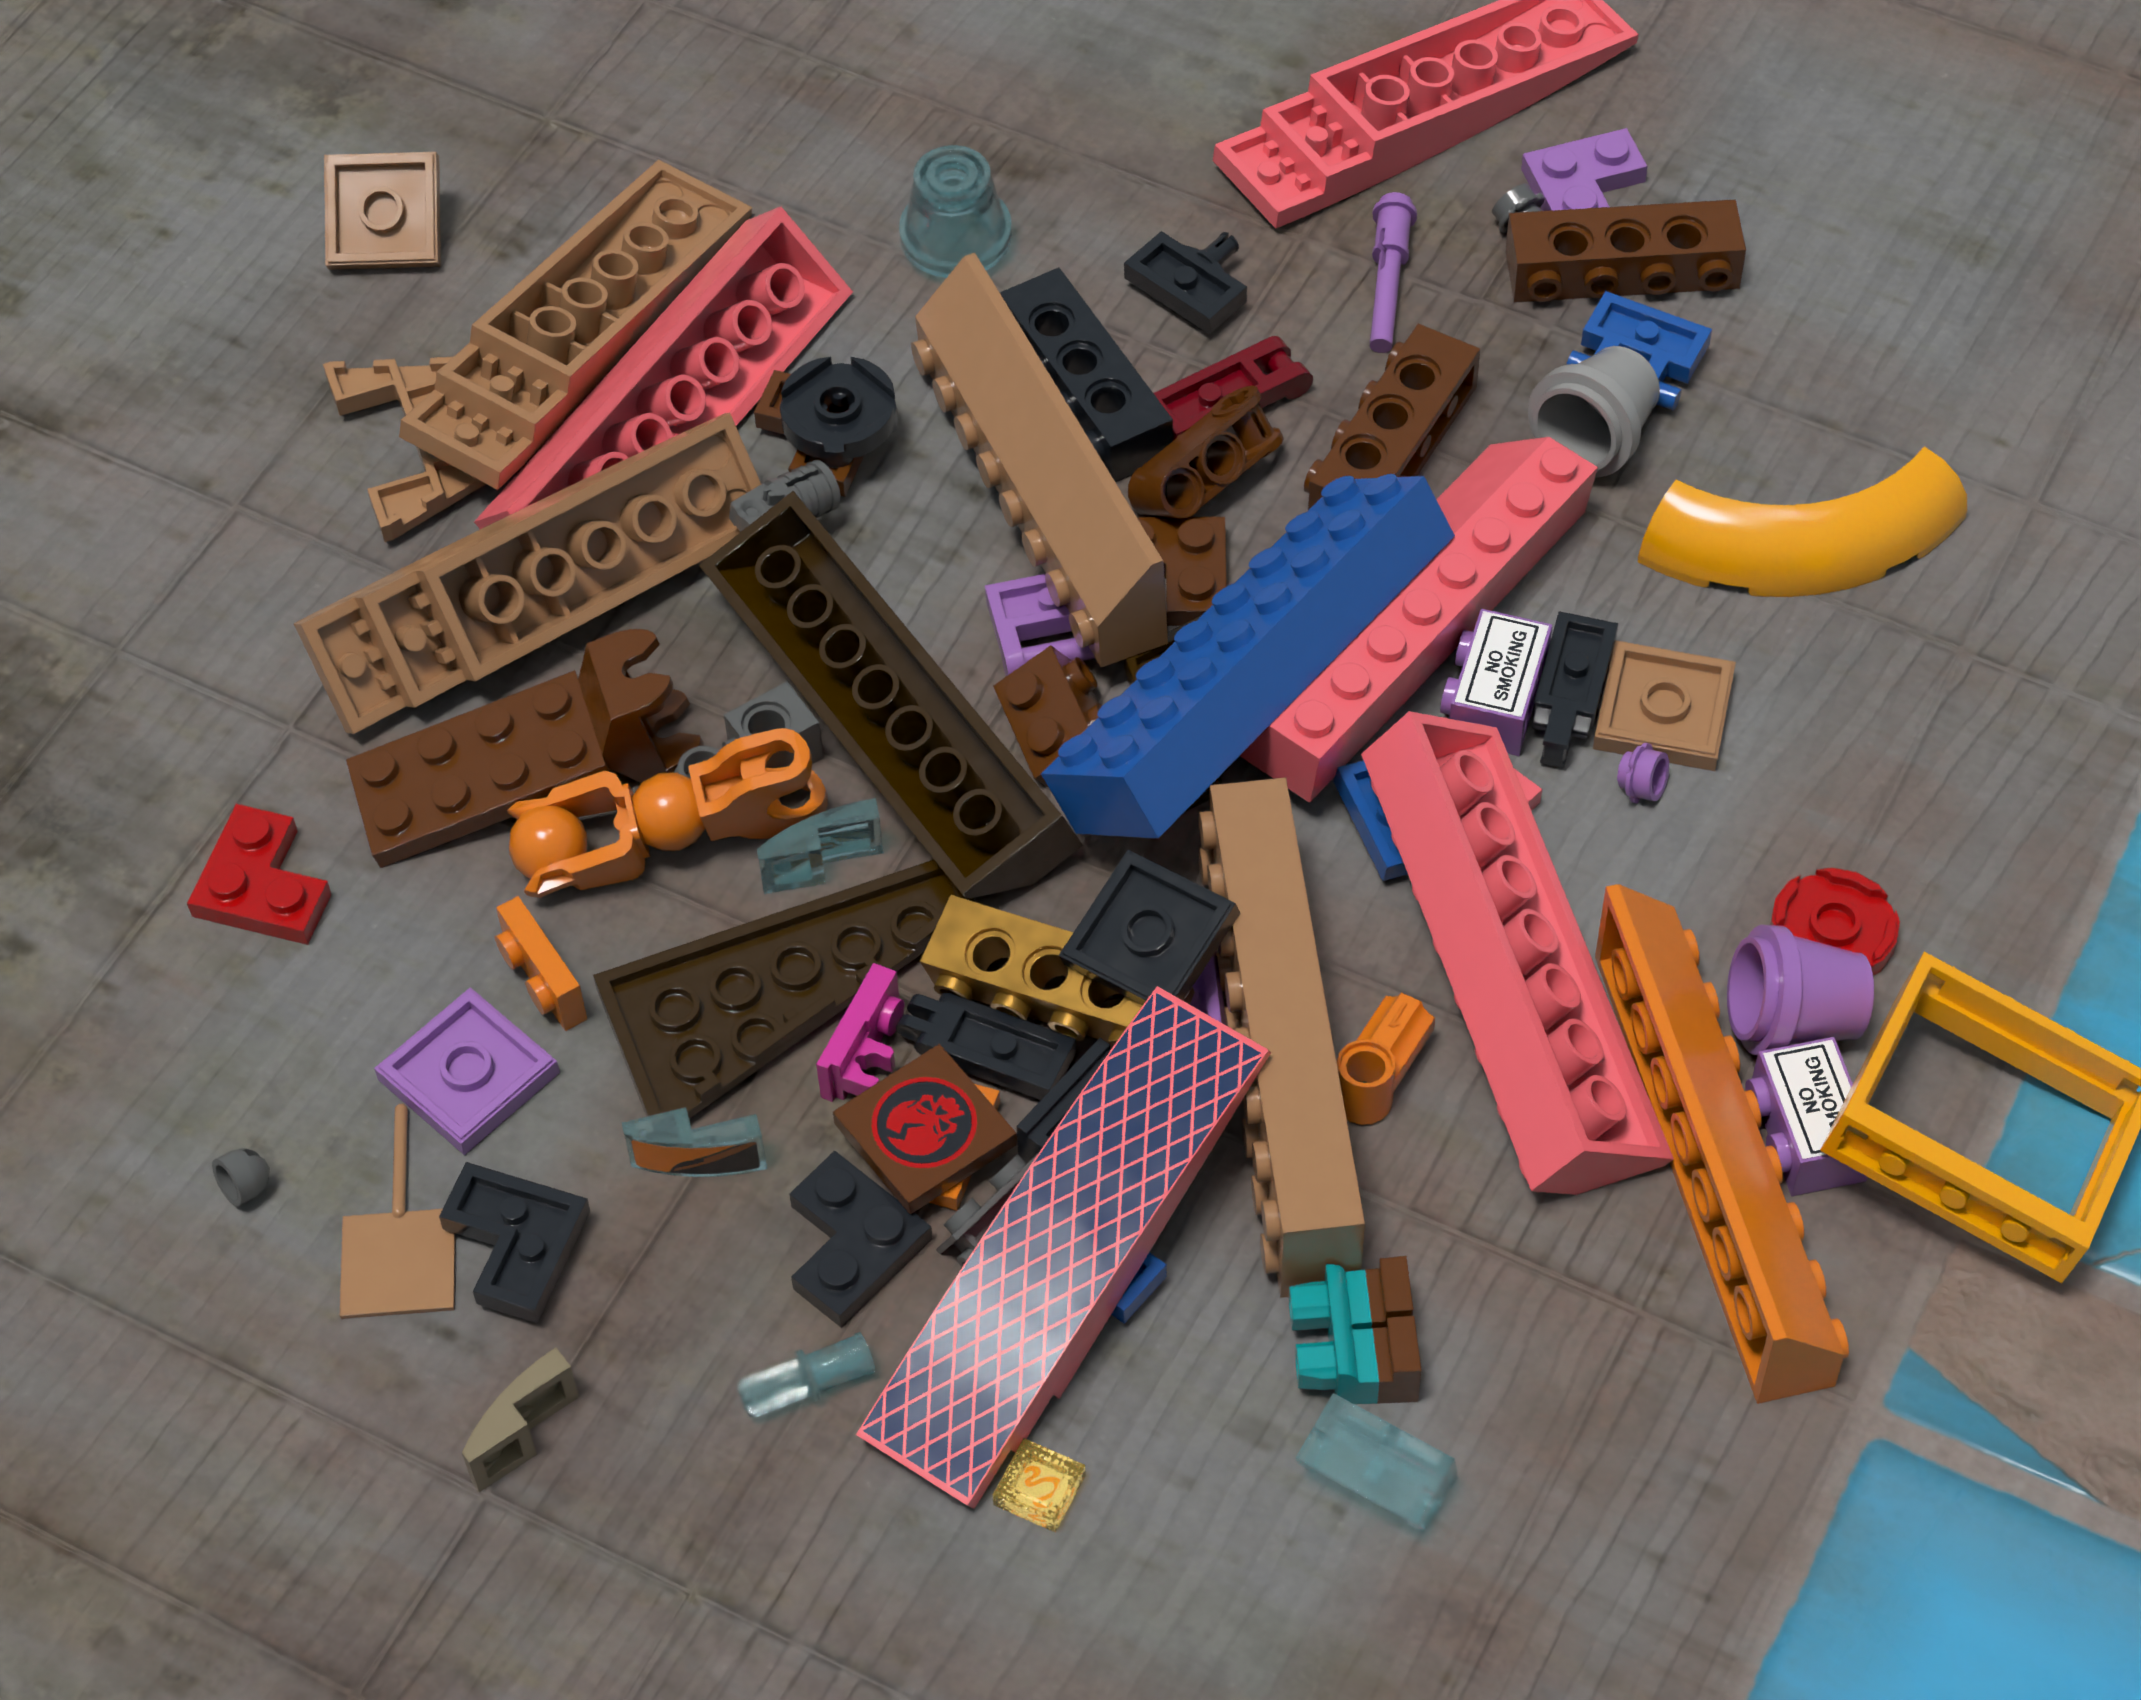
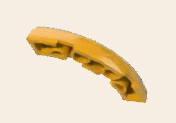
M1925 446L1910 462L1878 484L1854 494L1817 503L1768 505L1742 502L1696 489L1676 479L1663 496L1650 520L1640 547L1638 563L1663 575L1705 588L1709 586L1711 581L1724 585L1749 588L1750 595L1760 597L1809 596L1851 589L1883 578L1886 575L1887 569L1905 562L1915 555L1918 559L1924 557L1946 540L1966 518L1967 493L1959 476L1946 461Z

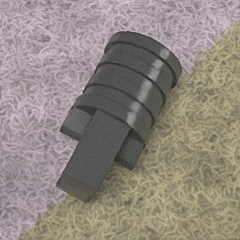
M814 460L805 466H800L791 472H786L777 478L765 481L763 484L731 502L729 519L741 532L792 491L797 494L817 518L839 507V486L829 467L820 460Z

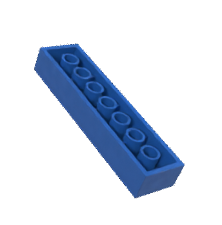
M1386 474L1378 478L1364 479L1343 476L1330 482L1323 488L1321 492L1322 497L1307 512L1296 516L1286 525V533L1271 548L1255 555L1249 562L1250 568L1234 584L1223 588L1212 598L1213 605L1199 619L1182 627L1174 636L1175 642L1159 658L1146 663L1138 670L1136 674L1137 680L1120 696L1106 702L1098 710V718L1082 734L1069 739L1058 750L1059 756L1041 775L1076 834L1158 839L1455 537L1424 476L1396 477L1395 474Z

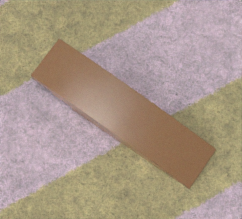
M658 159L472 324L470 343L437 371L435 390L401 419L399 437L498 490L535 455L741 225L751 217L753 207Z
M724 413L498 520L293 624L345 732L355 734L406 706L415 708L466 680L477 681L710 557L740 533L739 529L729 519L731 502L761 485V482L731 414Z

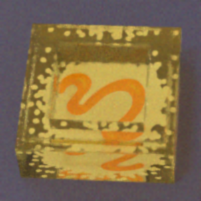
M1023 1438L993 1493V1505L1056 1532L1086 1476V1467L1080 1462Z

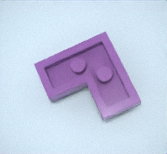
M1625 128L1524 153L1521 170L1532 191L1535 194L1542 193L1545 200L1541 206L1542 211L1609 207L1603 193L1644 183L1646 181L1647 165L1628 129Z

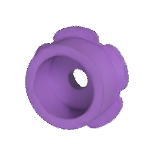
M1643 743L1641 746H1637L1633 752L1628 751L1623 755L1618 768L1617 781L1619 787L1625 789L1626 795L1632 803H1638L1640 799L1657 801L1662 796L1669 775L1668 755L1665 752L1653 750L1650 743Z

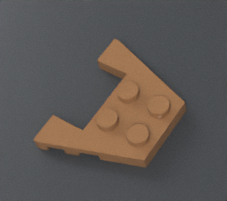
M453 357L430 358V365L398 367L395 359L374 360L373 368L347 369L345 361L324 363L323 367L340 416L394 400H399L404 416H406L435 390L437 371ZM416 447L425 472L368 488L367 491L384 542L394 540L486 483Z

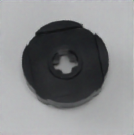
M831 357L818 358L795 370L783 385L780 415L785 436L797 449L812 457L820 458L828 467L839 468L849 465L855 457L863 456L878 448L897 428L898 418L893 383L880 367L865 359L850 357L851 364H832ZM833 403L835 406L841 407L845 404H850L849 410L843 413L828 412L827 405Z

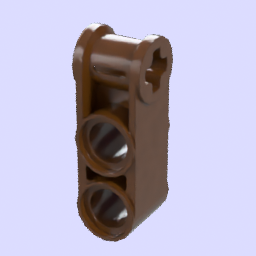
M1252 385L1237 389L1220 399L1210 412L1184 433L1178 435L1173 442L1147 463L1137 468L1128 484V498L1131 506L1137 513L1145 517L1188 518L1194 515L1230 483L1236 481L1242 473L1258 460L1269 455L1282 444L1284 440L1283 434L1279 428H1272L1259 404L1262 396L1257 386ZM1208 452V462L1206 463V453ZM1167 484V496L1165 497V486Z

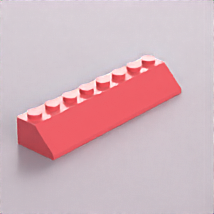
M781 206L745 221L479 515L474 523L479 529H482L724 413H730L737 426L762 397L773 371L784 372L853 291Z
M1551 437L1489 445L1436 499L1455 537L1255 739L1240 757L1273 779L1286 777L1288 789L1310 803L1335 777L1337 767L1346 765L1458 647L1463 630L1473 631L1475 629L1480 610L1492 611L1585 513L1598 467Z
M1408 711L1361 755L1371 778L1372 789L1380 801L1391 829L1393 843L1399 850L1412 883V892L1420 904L1431 932L1433 946L1441 958L1452 986L1454 1000L1462 1012L1473 1040L1476 1057L1483 1066L1497 1102L1498 1113L1506 1125L1519 1159L1520 1170L1526 1178L1530 1190L1534 1192L1578 1195L1666 1166L1674 1158L1497 727Z

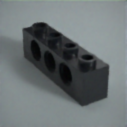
M1060 267L999 292L1115 482L1132 476L1137 468L1143 466L1173 442V419Z

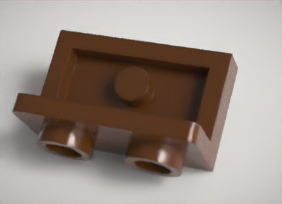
M1051 645L993 685L1034 779L1046 787L1048 785L1041 773L1059 756L1058 750L1066 741L1082 734L1098 718V710L1103 706L1097 702L1092 691L1098 685L1089 667L1080 658L1075 657L1071 660Z

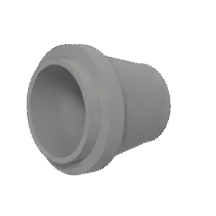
M1621 346L1606 347L1577 364H1568L1555 368L1535 386L1530 395L1528 419L1532 433L1535 438L1551 437L1597 466L1598 469L1595 477L1610 475L1619 470L1634 455L1638 448L1641 429L1659 399L1660 385L1653 367L1642 355Z

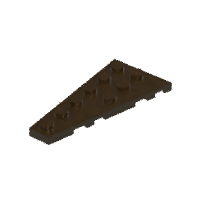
M934 859L593 975L596 990L656 1142L848 1007L873 963L898 971L924 953L950 895L965 899ZM974 898L967 899V900H970V901L975 902Z

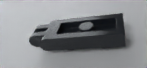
M942 993L939 1000L921 994L913 995L907 1006V1010L911 1015H902L896 1026V1030L900 1035L916 1042L914 1049L920 1055L940 1043L964 1072L1039 1100L1066 1074L1077 1052L1076 1039L951 993Z

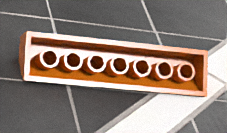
M1620 884L1606 886L1595 959L1621 1031L1674 1158L1670 1162V1166L1755 1400L1759 1404L1835 1387L1843 1359L1848 1358L1849 1355L1847 1335L1842 1322L1838 1318H1830L1824 1303L1826 1283L1823 1271L1817 1260H1808L1802 1245L1804 1226L1800 1211L1794 1202H1786L1780 1187L1783 1175L1778 1153L1772 1145L1765 1147L1759 1131L1761 1127L1759 1104L1752 1090L1744 1091L1738 1076L1740 1072V1058L1736 1043L1731 1035L1723 1036L1717 1021L1720 1016L1717 993L1711 982L1703 983L1697 968L1700 961L1699 949L1695 935L1691 929L1683 930L1674 906Z

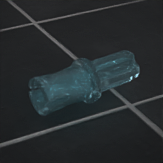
M861 1332L853 1334L852 1337L808 1354L799 1349L794 1352L795 1359L743 1378L738 1382L737 1386L741 1403L750 1417H758L807 1397H810L812 1402L820 1400V1392L866 1374H874L875 1366L868 1345Z

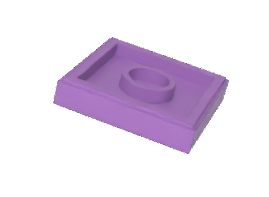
M472 988L467 989L374 1068L377 1079L463 1155L468 1153L560 1073L557 1060Z

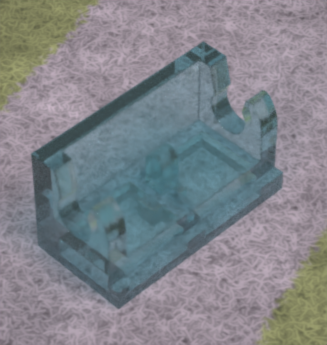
M1334 1393L1295 1458L1299 1465L1318 1472L1402 1518L1407 1524L1423 1532L1431 1523L1450 1488L1452 1489L1458 1478L1455 1458Z

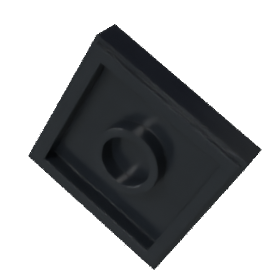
M1127 850L1060 952L1059 957L1064 965L1141 1005H1144L1157 986L1184 1001L1239 916L1240 911L1236 903Z

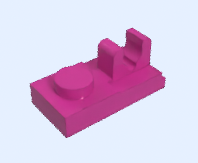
M873 963L816 1063L821 1098L833 1102L835 1097L845 1100L848 1093L858 1096L879 1082L878 1078L865 1074L861 1069L866 1070L870 1067H880L886 1071H893L895 1067L894 1051L890 1046L880 1043L884 1034L892 1036L895 1033L896 1026L904 1013L905 1002L899 997L897 971Z

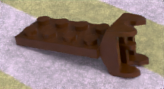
M628 629L599 638L586 644L579 676L575 670L346 759L371 853L379 867L383 868L511 818L513 816L508 814L507 810L516 802L546 798L555 787L602 771L611 772L610 769L641 783L658 773H674L681 756L691 748L704 746L700 735L679 732L666 738L657 737L658 730L663 725L676 721L689 707L690 702L683 692L673 689V681L670 675L647 673L632 678L628 669L633 665L646 661L660 645L656 635L646 629Z

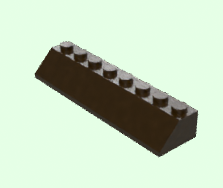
M794 491L699 565L965 899L1033 885L1083 846L1063 815Z

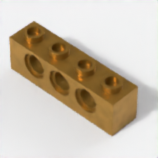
M950 895L920 960L923 968L934 983V990L939 995L951 993L968 1000L973 999L989 1004L993 1009L1023 1020H1027L1030 1017L1046 1022L1053 1031L1073 1037L1076 1041H1083L1086 1035L1096 1039L1102 1038L1110 1044L1111 1049L1143 1006L1125 996L1114 1007L1100 1008L1105 999L1119 993L1063 964L1059 954L1073 932L954 895ZM1009 958L1001 969L986 972L989 965L995 960ZM1061 975L1067 976L1059 987L1043 990L1045 984L1050 979ZM1193 987L1184 999V1002L1188 1004L1191 1003L1195 993Z

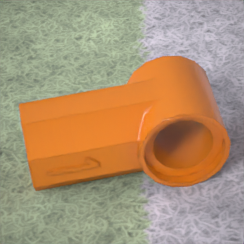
M1402 992L1398 996H1385L1357 1040L1347 1044L1339 1052L1336 1063L1346 1119L1349 1122L1359 1125L1374 1124L1389 1114L1393 1103L1394 1091L1434 1031L1435 1017L1427 1012L1420 1000Z

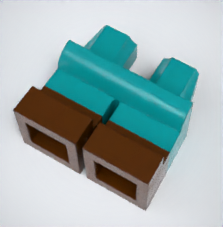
M1407 1256L1380 1258L1379 1268L1345 1272L1344 1268L1339 1265L1326 1264L1325 1281L1289 1286V1313L1292 1331L1327 1328L1329 1342L1295 1344V1367L1299 1389H1335L1336 1405L1418 1402L1422 1370L1415 1317L1413 1316L1414 1309Z

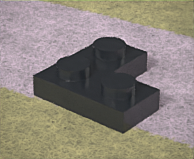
M833 1151L789 1193L791 1207L830 1237L791 1276L793 1290L840 1328L846 1325L933 1239L931 1225L914 1212L909 1214L894 1196L836 1151Z
M466 1162L439 1215L443 1230L495 1245L473 1290L476 1304L538 1323L591 1211L588 1199Z

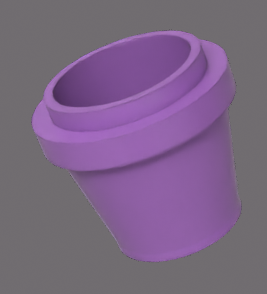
M1758 925L1750 932L1748 937L1739 943L1733 955L1728 975L1727 1009L1731 1028L1749 1053L1758 1055L1759 1051L1834 1037L1836 1041L1857 1040L1868 1027L1874 1002V979L1871 965L1864 954L1793 936L1788 928L1776 925Z

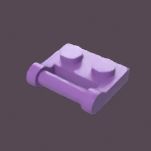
M1045 574L985 585L986 603L1001 652L1006 676L1050 645L1071 660L1075 657L1080 658L1082 661L1095 658L1089 646L1081 648L1075 638L1021 648L1019 641L1072 631L1069 623L1070 612L1065 605L1057 607L1052 601L1047 589Z

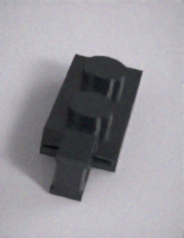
M1561 611L1558 612L1536 693L1532 715L1534 717L1532 728L1545 731L1540 763L1565 768L1572 737L1587 740L1589 730L1593 729L1619 623Z

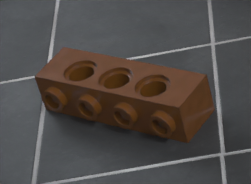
M1736 199L1509 213L1505 253L1513 302L1515 303L1602 298L1605 291L1618 296L1740 289L1746 246Z
M1419 323L1405 343L1398 341L1388 356L1385 372L1379 381L1371 380L1365 387L1360 398L1358 411L1351 421L1343 420L1337 428L1332 440L1331 451L1324 461L1317 459L1310 467L1304 482V492L1309 493L1308 510L1322 497L1321 492L1326 485L1343 476H1352L1354 479L1378 478L1386 474H1395L1396 477L1418 476L1477 388L1481 348Z

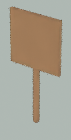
M398 1104L395 1107L392 1213L343 1216L340 1286L341 1319L454 1310L456 1233L443 1230L439 1219L442 1209L406 1211L408 1108L405 1104Z

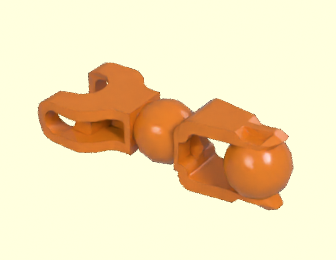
M787 728L773 729L738 738L721 748L712 758L689 765L691 778L679 773H658L643 781L636 792L633 793L628 783L622 784L615 773L602 771L555 787L546 798L516 802L507 810L508 814L517 819L510 831L509 855L515 868L530 879L524 893L527 896L541 898L569 886L585 890L636 879L644 872L645 858L650 857L649 846L661 851H680L695 843L705 829L711 841L736 836L750 839H770L779 837L798 825L824 815L828 805V794L821 779L812 770V754L806 741L794 730ZM778 751L794 753V760L790 766L766 768L767 761L774 753ZM799 789L810 792V799L804 806L796 809H790L779 801L780 797ZM617 810L614 826L619 833L620 839L616 843L587 852V833L578 817Z

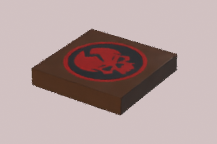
M940 1043L833 1111L834 1124L909 1214L917 1211L1017 1145V1133Z

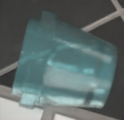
M958 145L942 146L927 152L915 165L909 203L900 217V242L905 256L922 271L947 278L964 256L975 253L987 271L1003 259L1012 241L1011 215L1007 206L998 197L987 160L979 152Z

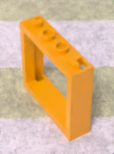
M1924 951L1902 985L1820 1151L2054 1280L2063 1283L2089 1249L2141 1129V1091L2140 1093L2137 1092L2138 1086L2141 1087V1068ZM1914 1012L2111 1119L2070 1214L1869 1105L1876 1087Z

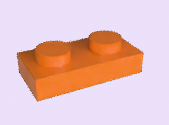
M516 896L497 906L496 910L502 933L495 936L496 944L508 966L512 970L521 966L529 977L525 981V985L540 1013L544 1015L552 1011L565 1031L588 1020L579 983L520 897Z

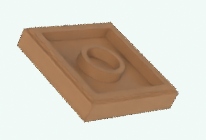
M437 152L324 155L325 266L329 270L441 267L440 164Z
M1615 640L1593 749L1624 755L1628 751L1633 752L1637 746H1641L1643 743H1650L1653 750L1665 752L1668 755L1669 763L1715 771L1736 662Z

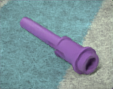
M1397 192L1383 195L1380 201L1375 204L1372 212L1373 220L1377 224L1372 256L1374 261L1378 263L1370 348L1378 353H1385L1392 349L1401 263L1404 265L1409 259L1410 227L1417 220V209L1413 205L1411 198Z

